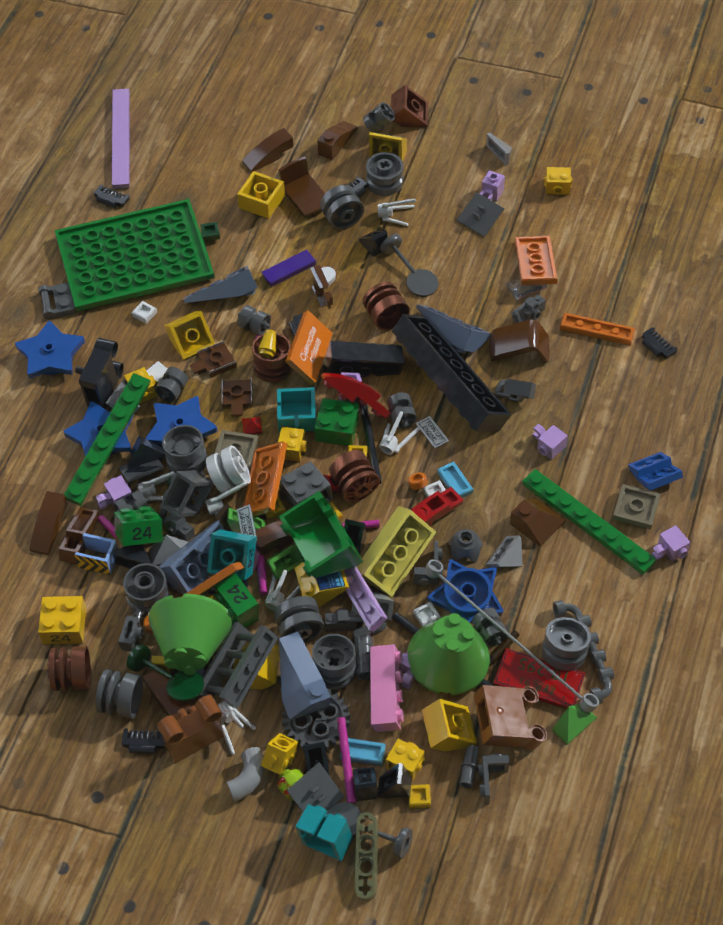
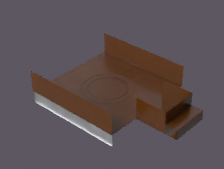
M320 265L311 267L310 269L314 275L313 291L321 307L327 305L328 309H330L331 305H333V297L330 291L324 292L323 287L329 286Z
M224 341L197 351L198 357L201 360L190 364L194 374H202L207 369L210 378L237 367L236 361Z
M252 377L251 380H222V407L225 404H231V416H243V404L252 403Z

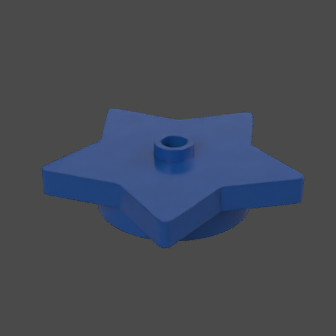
M48 321L37 336L16 342L15 346L28 359L27 374L29 379L42 374L54 375L63 373L72 375L73 355L85 343L84 336L63 334L51 321Z
M195 396L179 405L154 403L157 423L146 439L162 445L164 435L170 429L180 425L196 427L202 433L203 438L216 433L218 430L215 424L201 415L199 398Z
M90 402L83 420L64 430L65 437L80 444L86 456L111 412L94 402ZM133 415L110 455L116 452L131 451L126 431L133 419Z
M450 559L446 579L481 610L495 608L498 615L503 614L504 610L492 591L497 568L477 570L467 568ZM446 582L428 595L429 602L450 611V614H459L470 624L473 617L479 613L476 608Z

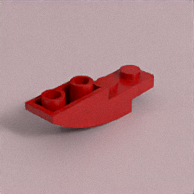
M323 373L321 375L324 380L323 384L331 390L333 387L338 390L337 395L343 400L349 399L353 402L356 399L363 406L368 404L372 407L371 412L379 418L381 415L384 418L390 415L391 412L378 402V399L381 397L379 392L369 385L341 374Z
M450 487L441 493L437 491L413 507L411 511L431 527L435 520L461 506L464 500Z

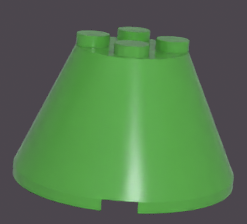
M183 594V597L172 598L171 595L157 601L150 609L149 624L164 657L165 666L178 671H184L187 675H194L197 670L202 669L231 630L232 618L227 614L228 610L219 602L196 594Z
M456 613L444 616L420 628L412 637L407 651L411 667L410 671L414 678L422 686L436 693L444 692L457 695L474 689L485 678L490 663L489 650L482 636L466 619Z

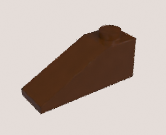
M342 121L326 129L317 140L318 155L333 160L357 131L358 127Z

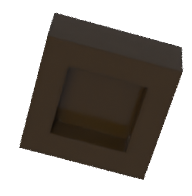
M225 504L213 518L215 521L219 520L226 531L231 529L227 522L228 509L232 507L228 504Z

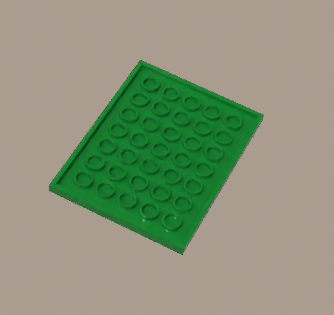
M190 199L54 230L76 312L215 278Z

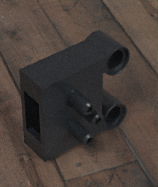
M97 338L85 367L77 366L75 369V373L81 375L79 385L81 386L87 407H89L90 402H94L106 409V402L123 374L124 364L112 360L118 350V343L116 341Z

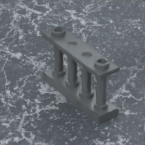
M235 621L203 676L204 689L199 696L212 695L214 698L215 694L220 695L219 698L229 706L238 709L278 637L266 626L262 625L259 626L255 634H251L239 622ZM245 642H250L246 651L242 652L241 649ZM239 659L240 661L235 670L230 669L234 661ZM225 677H230L225 687H220Z

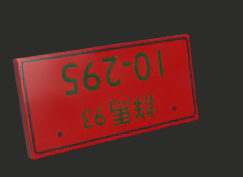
M506 648L493 686L513 688L531 686L538 692L539 701L564 709L576 705L578 697L530 655ZM538 658L577 693H580L585 672L579 670H559L550 666L545 660Z

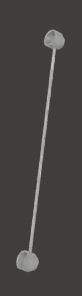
M434 559L429 560L425 567L426 575L428 577L436 578L439 576L452 589H454L474 608H476L496 627H498L504 634H506L526 653H528L548 672H550L570 691H572L578 698H580V707L584 712L590 713L595 711V709L599 705V700L595 695L591 693H586L582 697L579 693H577L564 680H562L542 661H540L535 655H533L527 648H525L520 642H518L513 636H511L506 630H504L498 623H496L490 616H488L476 604H474L469 598H467L461 591H459L454 585H452L446 578H444L441 575V572L443 570V565L441 564V562Z

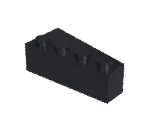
M330 341L323 361V372L341 374V372L359 373L362 375V378L370 374H375L376 376L398 375L401 373L404 365L402 346L393 344Z

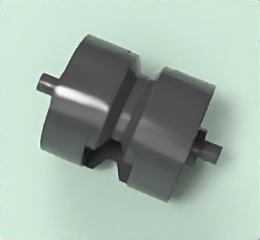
M381 102L363 117V120L371 132L378 133L395 120V114L388 104Z
M245 305L238 313V327L245 330L252 329L254 334L260 336L271 327V315L263 311L256 312L254 307Z
M169 367L162 377L163 380H160L156 385L155 392L163 400L175 402L181 393V389L187 384L188 377L182 370L176 367Z
M396 393L388 398L387 406L391 412L393 425L400 412H403L397 428H406L416 422L417 417L409 394Z
M137 490L130 494L128 499L122 498L114 502L116 512L123 508L138 510L142 506H148L147 502L150 501V498H145Z
M495 608L482 610L507 631L503 622H500L501 618ZM480 612L473 617L472 623L482 636L487 647L500 645L508 637Z

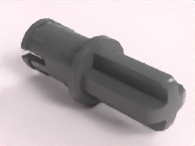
M475 745L467 746L464 762L461 763L463 769L459 784L464 788L473 787L474 774L478 770L476 764L479 748Z

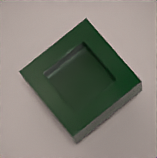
M218 222L200 224L204 242L220 239Z

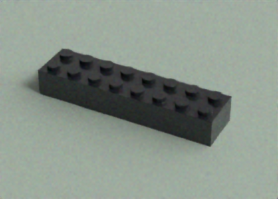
M403 314L392 330L396 340L404 345L407 353L415 358L416 363L426 371L427 376L437 384V388L448 397V401L459 410V414L470 423L469 425L473 430L499 432L510 418V412L427 317Z

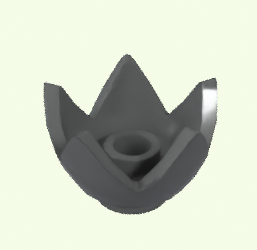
M467 529L456 532L448 543L451 546V554L454 561H458L466 556L476 563L480 554V548L483 547L480 537L475 532Z

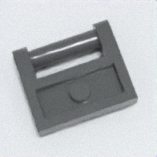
M69 282L49 287L42 285L38 288L39 295L42 298L43 317L45 319L76 313ZM54 294L56 309L51 308L48 295Z

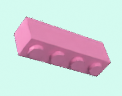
M395 644L370 647L371 725L375 732L401 730L400 722L404 721L403 711L400 709V703L403 702V693L400 690L403 676L402 671L399 670V664H402V653L397 650Z

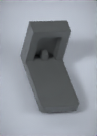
M434 541V560L437 561L442 560V548H438V541ZM414 567V585H438V577H428L425 567Z
M495 753L491 756H483L482 764H478L479 777H483V784H480V797H484L485 804H489L490 801L488 773L508 772L509 755Z

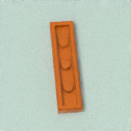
M565 312L560 324V330L630 346L635 332L633 327Z

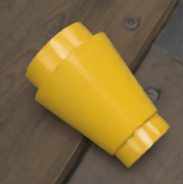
M265 330L258 347L259 356L270 359L276 354V331Z

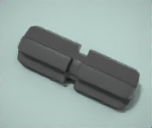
M384 621L374 632L364 625L353 631V637L355 638L359 635L371 636V633L376 634L386 629V622Z

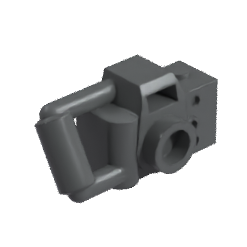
M539 294L533 298L529 297L521 306L512 312L511 315L514 323L531 319L537 320L541 316V312L545 310L546 300Z
M512 379L500 380L494 394L497 397L522 402L524 398L534 399L536 384Z
M161 506L159 516L162 519V523L167 527V532L172 537L179 536L182 540L189 542L195 536L194 528L186 522L184 517H177Z
M137 608L131 616H126L119 638L121 650L131 652L138 639H142L143 627L140 626V619L144 613L143 609Z
M339 609L336 613H325L326 632L356 630V622L364 623L362 617H356L354 611Z

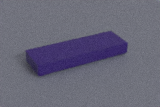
M305 250L262 271V277L272 287L316 265V260Z

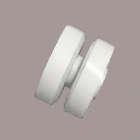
M231 445L223 449L221 455L214 453L206 458L209 475L221 493L243 482H246V485L251 482L248 467L242 455L234 446Z

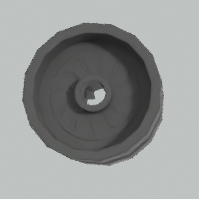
M381 152L372 155L367 160L366 183L372 193L380 196H390L402 188L404 183V166L400 157L393 153Z
M338 185L331 188L320 201V209L331 226L337 230L352 227L362 218L364 213L363 204L354 190L348 185Z
M298 596L288 599L277 606L274 611V618L279 627L280 637L299 632L303 642L307 643L317 638L324 630V623L321 615H319L317 602L312 597Z
M562 617L551 621L546 628L542 644L544 660L550 666L559 670H575L582 666L586 660L591 642L589 629L581 621L574 618Z

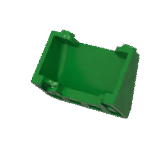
M320 491L279 516L283 523L280 525L285 535H291L305 560L303 569L308 577L313 576L315 579L353 568L363 563L360 554L341 521Z

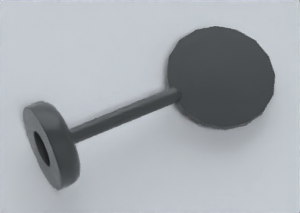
M399 234L387 237L382 242L380 251L385 255L395 252L411 271L407 278L409 291L417 296L426 297L432 295L438 287L436 275L426 269L415 270L398 250L402 244V238Z
M347 802L337 803L332 806L327 814H340L345 817L354 837L356 835L357 818L362 814L358 807ZM405 827L400 830L397 837L378 831V837L395 842L394 855L403 859L410 848L413 830Z

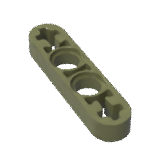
M364 812L359 815L356 822L355 892L362 900L370 901L377 894L378 820L373 814ZM367 818L372 822V824L368 825V832L370 834L373 833V835L366 834V827L362 824L366 822ZM370 839L373 843L372 848L368 851H363L361 847L362 842ZM367 861L371 862V871L363 873L361 865ZM361 877L367 878V885L371 888L367 895L361 891V889L365 888V880L361 879Z

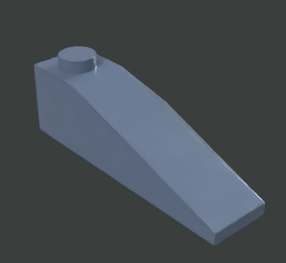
M245 266L227 275L225 280H217L210 284V287L201 288L184 297L183 300L185 303L237 297L244 294L247 297L255 293L257 285L248 266Z
M419 304L416 306L445 339L456 347L458 352L464 354L467 351L475 352L491 336V333L477 326L462 323L463 321L460 319L447 317V314L429 306Z
M219 520L189 541L159 566L165 574L167 586L183 595L206 581L211 534L219 529L225 530Z
M299 632L279 638L282 703L289 720L291 721L329 707L331 697Z

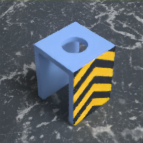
M83 533L82 537L86 549L107 553L106 558H100L75 552L74 556L77 566L82 569L111 575L115 566L113 552L118 549L116 540Z

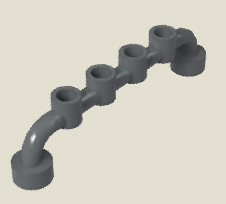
M562 600L553 602V612L557 618L566 616V612L569 611L574 614L576 620L581 621L587 628L592 626L590 616H583L577 606L564 604ZM596 632L591 633V642L588 649L591 661L598 670V678L603 682L604 689L601 691L599 687L589 689V693L595 695L599 700V704H602L603 699L612 692L611 679H614V672L611 667L605 668L603 662L607 659L606 653L603 649H597L596 644H599V637Z

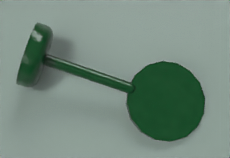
M144 644L135 646L129 653L127 668L133 672H140L148 666L170 679L167 683V692L176 701L193 700L204 689L203 678L197 672L194 675H187L182 671L172 675L151 663V651Z

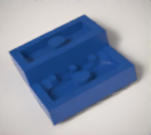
M662 452L628 464V468L635 478L648 490H653L683 478L682 470L673 466L671 457Z

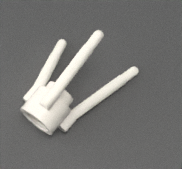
M416 199L378 204V218H382V222H391L407 227L408 223L391 219L389 216H393V210L414 208V205L402 204L416 202Z
M403 412L399 413L390 434L391 424L388 423L379 448L387 455H392L394 452L398 453L420 430V427H417L400 444L397 443L398 439L393 435Z
M175 472L139 483V491L145 498L149 497L150 501H163V496H153V494H156L155 485L168 481L169 477L173 476Z
M246 482L235 486L217 497L206 500L205 503L209 514L217 515L224 507L222 499L246 486Z
M287 570L283 571L275 590L276 579L274 575L272 577L268 596L265 600V605L270 610L275 611L277 606L293 598L300 591V586H297L286 599H284V594L279 592Z
M223 701L218 704L223 713L220 718L223 735L230 753L234 755L235 751L224 722L230 723L234 721L240 728H243L244 725L241 723L243 721L252 730H255L256 727L239 713L237 709L232 708Z

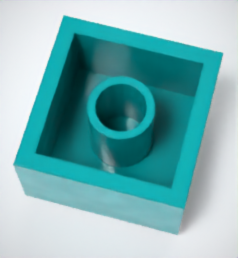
M220 529L212 533L207 573L216 574L232 563L241 562L244 569L237 572V576L241 580H246L252 576L257 536Z

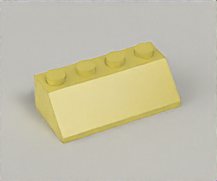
M398 506L363 556V563L356 567L365 581L392 597L434 537L436 531L410 509Z

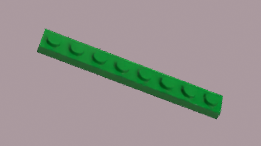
M135 373L132 374L64 493L67 501L80 507L82 506L150 385L149 379Z
M534 469L523 479V486L642 575L656 563L655 557L538 470Z

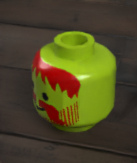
M287 769L279 776L278 788L289 801L294 800L287 792V789L303 776L299 769Z

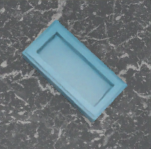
M455 462L437 469L438 475L447 488L452 487L462 498L473 493L472 486Z
M348 738L351 762L377 766L383 765L386 744Z

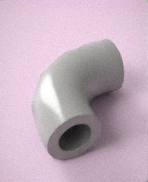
M259 747L248 748L242 752V772L238 777L227 781L234 802L251 794L261 782L264 767L261 766L263 754Z

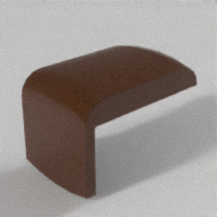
M305 156L293 160L278 169L279 178L281 181H284L285 195L303 217L321 211L320 201L325 193L309 174L307 158Z
M526 320L496 328L492 331L489 342L491 361L536 351L545 363L549 362V335L538 321Z

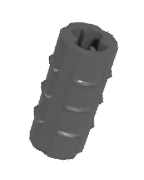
M359 635L354 638L356 677L360 680H370V647H373V641L369 635Z

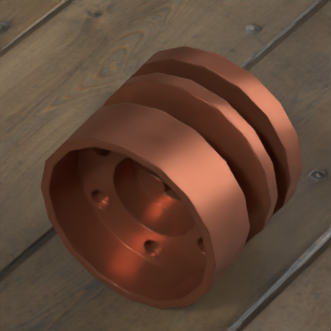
M391 282L376 284L363 297L362 304L380 330L393 329L403 314L409 315V306L397 290L395 284Z
M276 333V354L270 359L259 356L258 351L264 336L262 334L253 341L252 345L254 374L266 382L281 381L291 371V367L285 362L291 348L290 341L285 336Z
M359 450L342 454L329 468L330 476L346 501L354 502L366 498L377 489L380 483V478L375 473L374 468L370 466L366 455Z
M73 646L70 656H68L65 647L60 649V654L57 647L50 649L47 671L53 692L59 691L60 686L63 691H67L70 681L74 690H89L91 684V661L87 646Z

